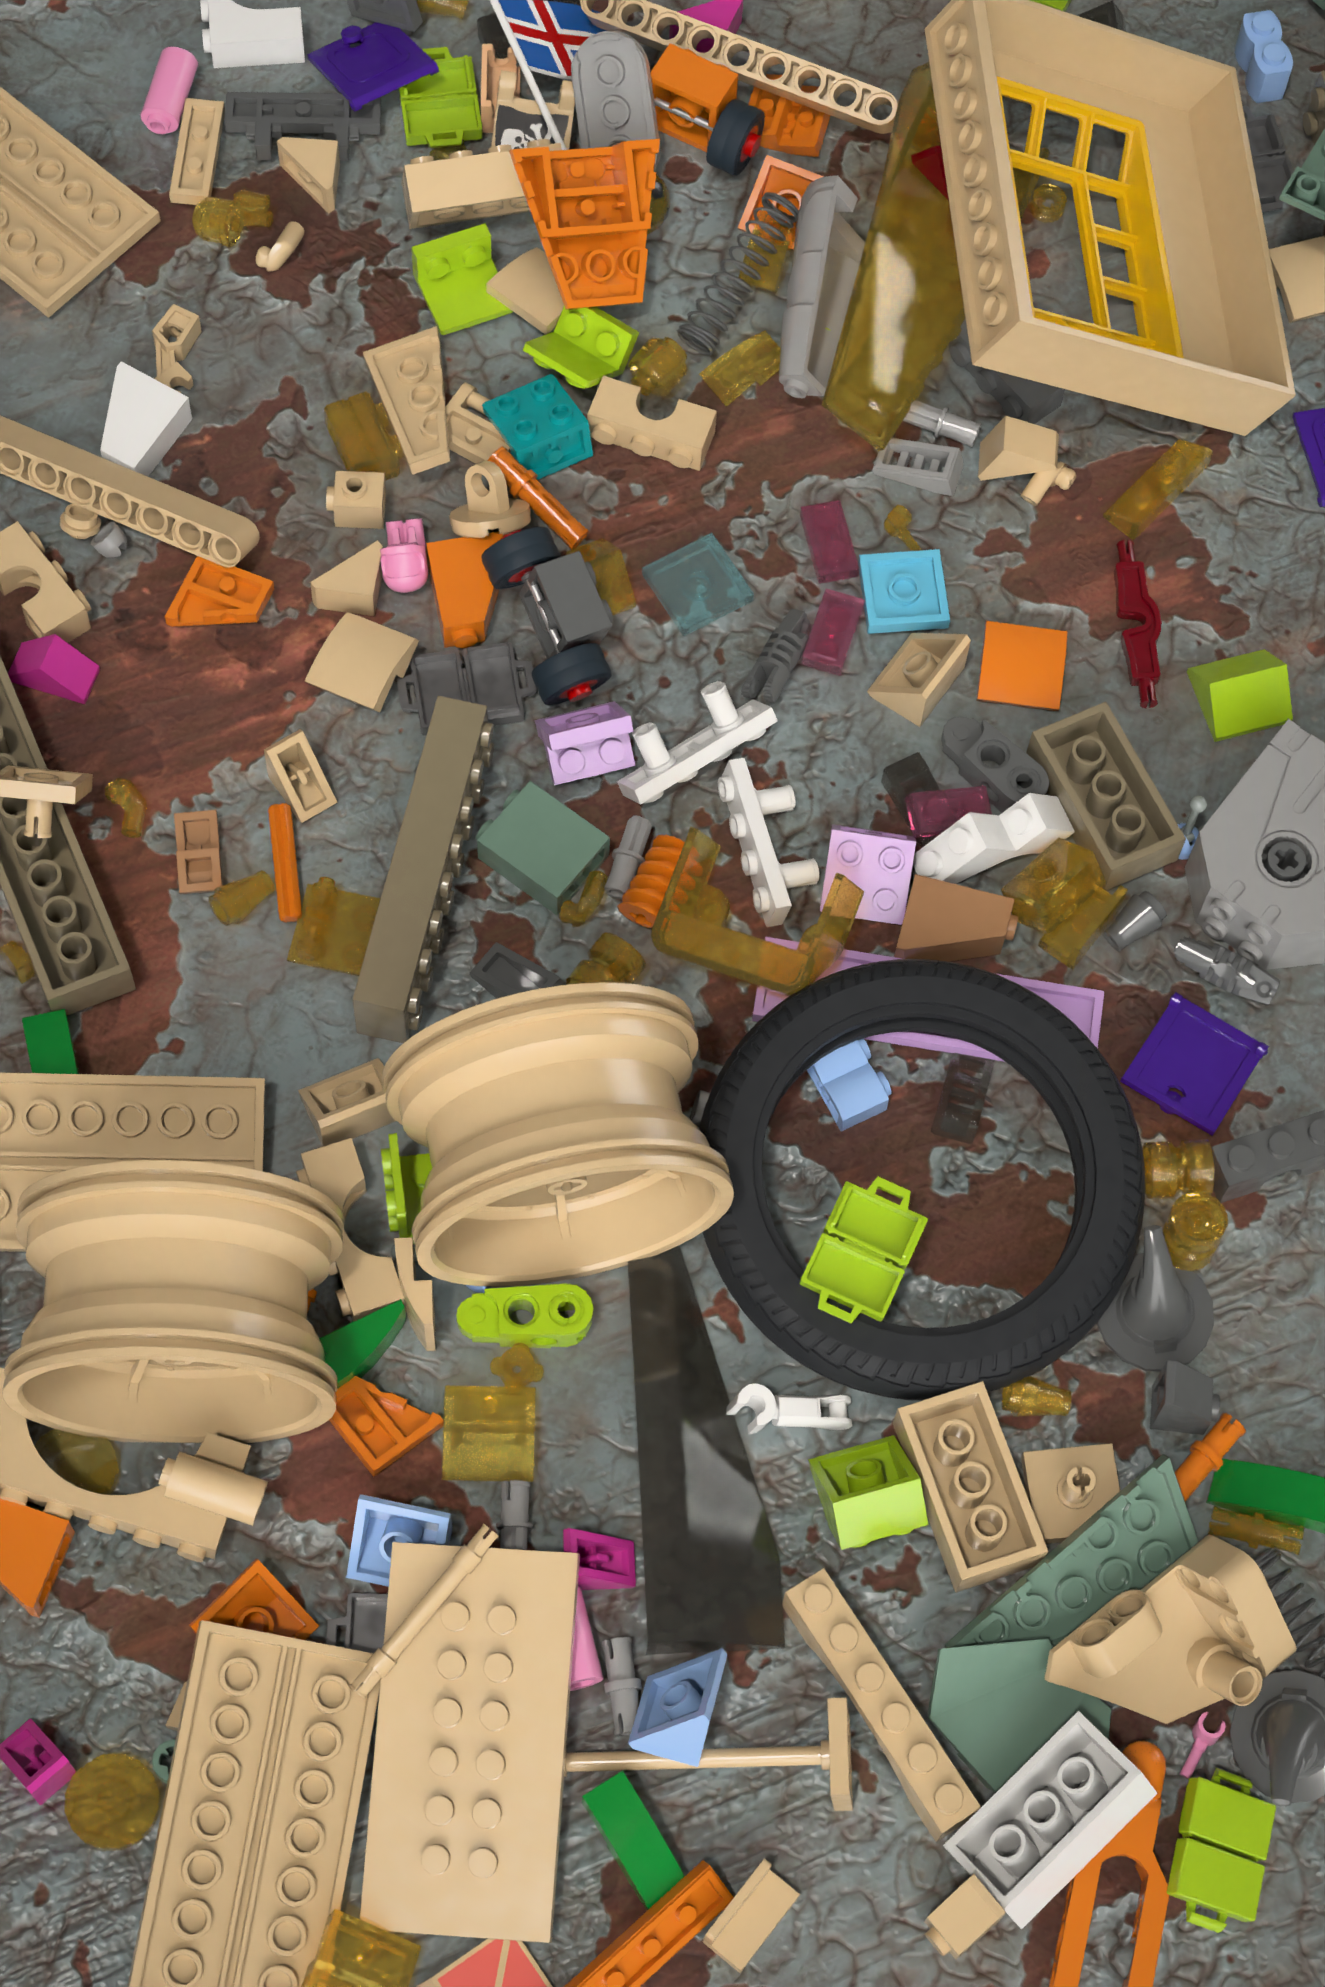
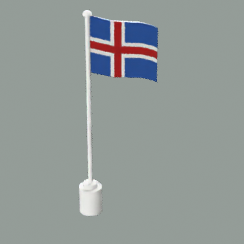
M490 0L555 143H561V149L567 150L531 71L560 79L572 80V60L579 47L590 36L606 30L593 25L579 5L544 0Z

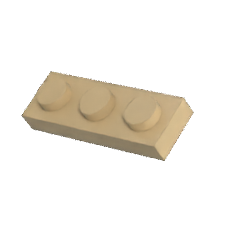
M185 98L169 192L171 203L210 206L225 115L224 101Z

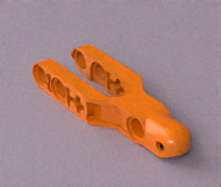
M1136 1741L1130 1743L1122 1751L1143 1773L1158 1794L1068 1883L1048 1987H1078L1101 1865L1107 1859L1115 1856H1126L1136 1861L1135 1867L1142 1881L1130 1943L1135 1944L1131 1968L1128 1977L1123 1981L1122 1987H1153L1169 1895L1167 1894L1168 1884L1153 1852L1161 1810L1166 1759L1163 1752L1153 1743Z

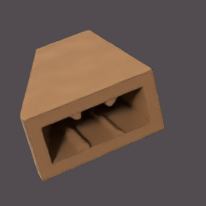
M915 874L894 957L949 962L999 955L1004 940L1013 941L1019 916L1011 915L1014 899Z

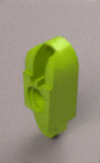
M567 1283L485 1289V1293L472 1294V1297H468L461 1302L457 1309L456 1321L462 1335L472 1339V1342L499 1343L500 1347H569L578 1344L583 1340V1337H586L592 1325L593 1304L585 1290L577 1285ZM517 1310H527L533 1315L532 1320L526 1324H516L509 1317ZM575 1310V1313L569 1318H564L558 1313V1311Z

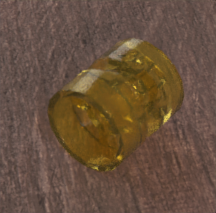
M604 932L588 950L587 957L589 960H581L567 977L566 984L599 982L633 984L646 968V963L640 953L628 942L612 933Z
M1208 1139L1181 1140L1178 1147H1174L1171 1141L1144 1143L1142 1151L1145 1167V1194L1147 1198H1172L1179 1190L1186 1197L1212 1194L1214 1187V1161Z
M1194 1191L1183 1194L1175 1201L1163 1227L1164 1237L1174 1267L1180 1270L1194 1271L1204 1268L1211 1262L1228 1226L1227 1212L1217 1198L1207 1193Z

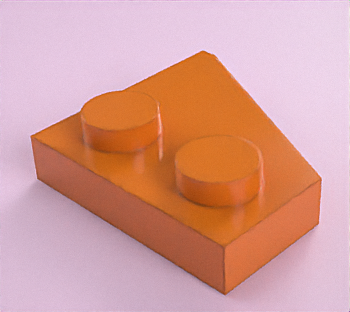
M197 556L165 615L166 625L173 627L258 622L274 591V582L235 566L224 567Z
M357 1376L336 1390V1411L329 1419L373 1477L444 1425V1420L440 1415L434 1412L431 1415L407 1404L406 1399L393 1393L381 1392L374 1384Z

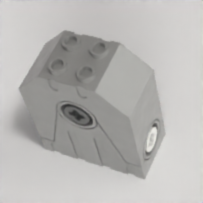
M1290 719L1285 722L1200 830L1184 868L1196 923L1201 925L1204 932L1211 938L1223 940L1236 949L1239 955L1254 961L1255 964H1258L1265 970L1325 963V743L1301 729L1299 725Z

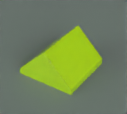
M1265 649L1191 667L1187 670L1188 677L1214 742L1281 726L1288 719L1293 720L1287 664Z

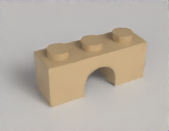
M606 376L602 377L587 414L590 436L602 444H614L631 449L641 456H653L669 461L679 468L689 467L700 471L715 434L716 410L679 399L675 410L670 416L661 420H652L644 417L639 412L641 387Z
M17 521L0 531V591L5 596L13 590L24 586L39 589V592L33 598L21 604L27 626L37 638L56 634L69 643L91 629L87 614L91 607L79 589L72 591L67 585L68 578L60 564L56 560L49 562L43 554L45 553V548L38 536L33 531L27 534Z

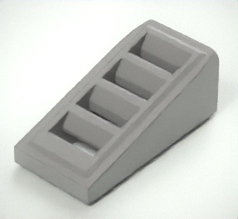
M883 437L872 470L873 474L934 493L954 496L964 463L960 448ZM894 452L900 453L897 465H890ZM910 457L915 458L912 468L907 467ZM926 462L931 463L929 470H924ZM942 466L945 467L943 473L940 472Z

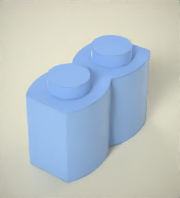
M1271 10L1244 14L1235 45L1236 60L1242 70L1246 72V89L1256 103L1283 99L1293 67L1291 52L1286 44L1281 41L1282 27L1280 21Z
M864 1038L834 1050L807 1069L840 1131H844L886 1111L889 1102L888 1096L892 1094L885 1075L881 1071L876 1073L868 1063V1060L871 1059V1053Z

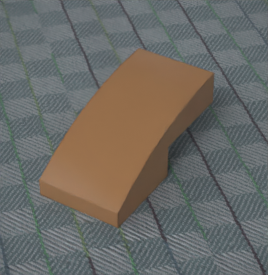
M217 810L174 813L179 893L191 894L223 891Z

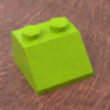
M894 1435L808 1459L828 1526L841 1550L850 1547H863L871 1541L892 1535H905L916 1528L928 1525L921 1479Z

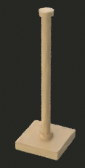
M827 1698L829 1740H821V1746L703 1749L698 1767L641 1751L567 1753L566 1750L564 1777H567V1772L821 1765L822 1770H830V1795L834 1811H853L850 1714L847 1698Z

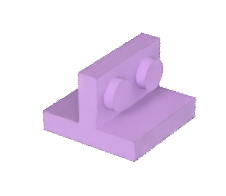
M615 701L535 720L538 737L544 742L551 779L554 785L635 766L629 733L634 732L631 717Z

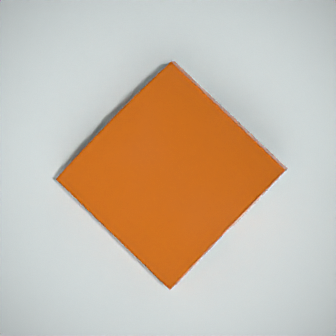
M766 74V77L772 80L779 79L782 76ZM802 86L801 90L805 93H812L819 86ZM753 87L748 105L759 108L765 113L760 146L788 154L818 157L831 115Z
M986 621L976 701L1059 711L1068 631Z

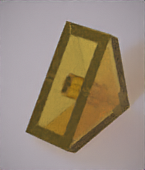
M601 538L566 552V555L580 551L584 562L591 564L596 575V590L600 599H605L609 604L612 616L636 607L635 596L621 549L606 539Z

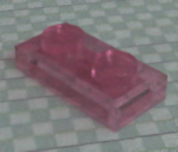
M840 500L801 507L800 518L818 584L858 577L859 566Z
M825 589L802 656V665L841 676L864 608V599Z
M986 786L916 792L905 797L913 838L938 836L969 812L992 815Z

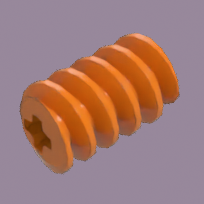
M669 835L656 836L653 840L652 848L645 854V861L638 867V875L632 878L630 889L624 892L622 903L617 905L623 916L643 927L665 930L668 922L663 916H673L676 912L671 902L679 903L683 899V894L678 888H689L691 880L687 875H695L698 872V866L691 860L694 857L692 848L676 837Z

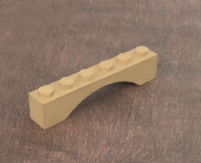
M824 1568L786 1591L782 1607L807 1645L833 1674L863 1717L889 1760L909 1802L935 1842H938L964 1825L981 1808L980 1804Z

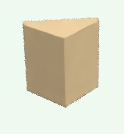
M911 633L868 689V694L873 699L920 727L963 671L971 639L967 634Z
M379 1058L298 1090L322 1147L349 1138L354 1139L396 1121L388 1111L382 1083V1072L385 1066Z

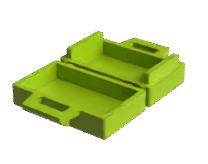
M447 47L422 49L431 59H435L434 61L438 65L439 72L432 76L430 74L425 75L398 88L406 145L428 144L429 148L460 146L463 141L482 139V122L472 57L464 55V57L452 58Z
M879 1176L867 1190L848 1181L845 1182L825 1225L824 1233L821 1234L799 1283L820 1294L818 1309L850 1324L853 1323L860 1313L877 1321H883L905 1271L903 1269H906L928 1221V1218L908 1209L911 1191ZM877 1188L902 1199L900 1205L876 1195ZM827 1298L853 1309L851 1314L827 1303Z
M1220 1768L1215 1769L1211 1781L1202 1777L1189 1778L1178 1827L1179 1833L1184 1838L1177 1839L1167 1888L1168 1895L1186 1901V1922L1216 1933L1224 1930L1227 1925L1225 1923L1227 1917L1242 1922H1254L1256 1919L1265 1870L1264 1865L1256 1862L1267 1859L1276 1805L1250 1796V1789H1253V1786L1249 1779ZM1222 1779L1240 1786L1241 1792L1221 1785L1220 1780ZM1196 1905L1217 1912V1919L1214 1920L1195 1913Z

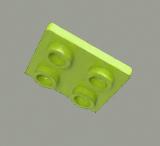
M486 223L411 247L413 276L441 335H447L513 313L511 309L487 293L486 283L498 271L492 260L491 234Z
M564 306L554 332L525 342L523 351L533 356V361L539 366L554 369L566 376L565 379L569 384L585 389L600 384L603 376L614 378L623 374L640 332L598 307L566 310Z
M397 1133L388 1134L390 1148L381 1149L390 1232L399 1231V1238H412V1225L416 1216L421 1211V1195L432 1165L429 1153L399 1156Z

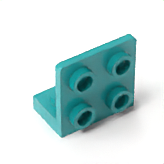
M553 374L544 376L482 404L483 412L510 447L513 457L527 470L532 469L537 474V480L593 456L588 420Z

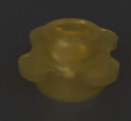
M522 1343L515 1344L512 1349L504 1352L501 1357H495L490 1364L491 1373L500 1377L505 1384L504 1391L510 1396L520 1395L523 1387L531 1382H539L544 1374L543 1367L540 1364H535L529 1347ZM515 1366H519L521 1372L514 1373L512 1369Z

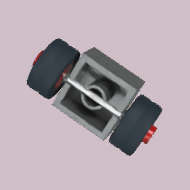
M534 527L511 532L486 549L481 556L482 563L495 589H508L523 585L519 596L547 658L531 672L533 681L544 704L554 705L567 701L575 702L592 694L594 689L608 681L611 677V670L599 645L612 627L613 616L609 604L605 599H600L596 590V575L593 567L589 562H584L580 551L561 557L557 546L554 544L552 534L547 527Z

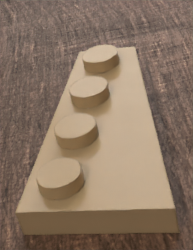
M435 326L362 352L412 475L450 462L441 343L438 327Z

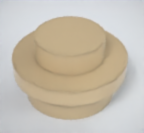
M72 503L61 514L60 527L73 538L87 539L100 531L101 519L97 513Z

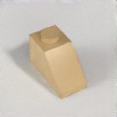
M973 1874L926 1918L925 1924L930 1929L925 1933V1936L942 1956L950 1952L956 1960L994 1927L1006 1911Z

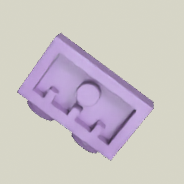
M832 824L820 905L821 913L901 925L906 911L916 846L915 836Z

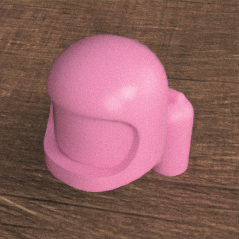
M422 518L405 520L406 523H403L402 520L386 522L388 546L387 548L380 549L381 569L385 584L395 592L407 593L416 591L424 586L428 579L426 542Z

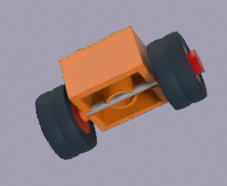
M669 43L657 63L648 59L658 131L707 152L706 160L711 166L722 169L731 175H739L758 151L762 139L765 113L759 108L736 99L737 73L724 65H717L697 56L691 50L682 49Z

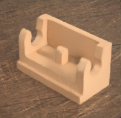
M482 44L481 122L483 133H493L501 70L517 73L514 97L520 98V66H517V59L511 47L507 50V58L499 59L495 57L493 44Z

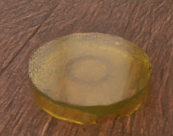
M52 1429L41 1436L34 1445L45 1463L67 1482L98 1494L111 1495L115 1490L120 1471L116 1451L107 1438L88 1437Z
M103 1754L88 1762L72 1776L65 1792V1814L72 1831L86 1845L101 1851H122L138 1844L153 1829L160 1813L161 1793L154 1775L140 1760L125 1754Z

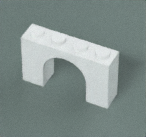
M200 0L202 22H209V29H202L204 53L212 52L214 68L305 63L300 7L250 9L240 6L232 0Z

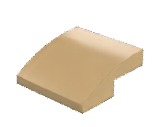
M1325 236L1269 249L1276 289L1280 288L1289 323L1325 314Z
M538 247L514 259L486 283L488 294L544 334L550 333L556 327L564 303L546 253Z
M347 612L324 642L308 672L305 682L380 713L395 677H404L419 640Z
M413 1237L394 1238L398 1278L404 1296L407 1317L417 1338L426 1351H436L432 1280L416 1281Z

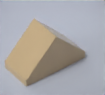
M282 137L279 139L277 146L280 166L328 214L335 210L340 169L338 141Z
M1005 416L980 442L978 469L980 481L1057 470L1059 434L1055 430Z
M377 540L311 581L313 604L318 609L375 616L382 581L380 549L383 548L382 544Z
M301 729L264 749L268 777L285 802L290 805L292 812L299 822L303 823L338 803Z

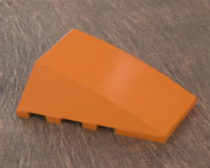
M660 139L623 141L612 147L549 151V147L509 150L566 310L643 302L648 255L646 239L647 230L651 228L652 213H649L651 193L655 189L656 172H654L655 156L659 153Z

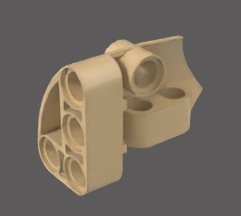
M1208 1534L1141 1590L1135 1589L1120 1593L1049 1651L1045 1680L1092 1695L1168 1724L1223 1699H1227L1238 1706H1247L1252 1703L1262 1689V1678L1267 1677L1296 1652V1645L1266 1579L1256 1562L1244 1551Z

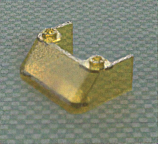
M690 827L652 928L651 938L656 949L668 957L785 996H790L802 990L818 979L840 957L864 891L845 875L836 873L818 923L805 930L797 950L726 928L724 926L730 911L729 900L721 890L707 885L721 846L699 829Z

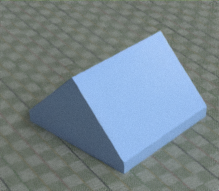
M360 1494L346 1578L389 1587L392 1542L449 1545L452 1534L451 1513Z
M718 1649L647 1676L628 1740V1744L634 1750L695 1767L699 1766L728 1655L724 1649Z

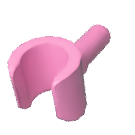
M1208 1712L1203 1713L1192 1728V1735L1195 1741L1180 1772V1775L1187 1779L1191 1778L1207 1747L1214 1745L1225 1731L1224 1721L1220 1723L1215 1733H1209L1204 1729L1203 1720Z

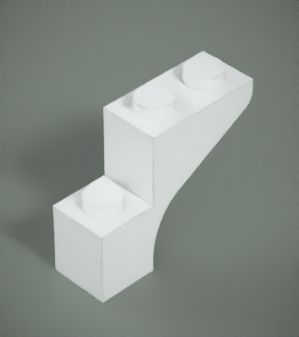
M1028 793L999 816L974 812L967 813L914 854L913 866L917 875L957 884L1010 858L1026 854H1046L1075 831L1057 796Z

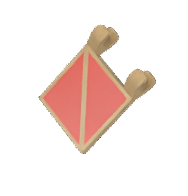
M486 1939L416 1987H552V1985L523 1941Z

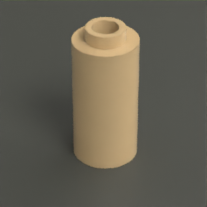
M179 1452L176 1460L167 1458L158 1484L166 1487L165 1497L253 1526L268 1481Z

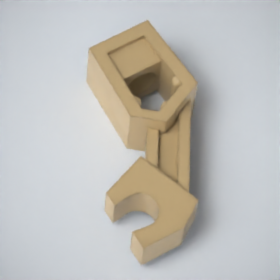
M175 304L169 308L152 330L156 347L157 377L154 379L172 389L175 386H184L190 390L193 387L192 376L176 361H182L186 358L202 332L198 315ZM173 336L177 338V341L168 342V338Z

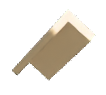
M765 1858L711 1926L703 1940L706 1946L739 1973L742 1972L800 1896L797 1891L770 1870L772 1864Z

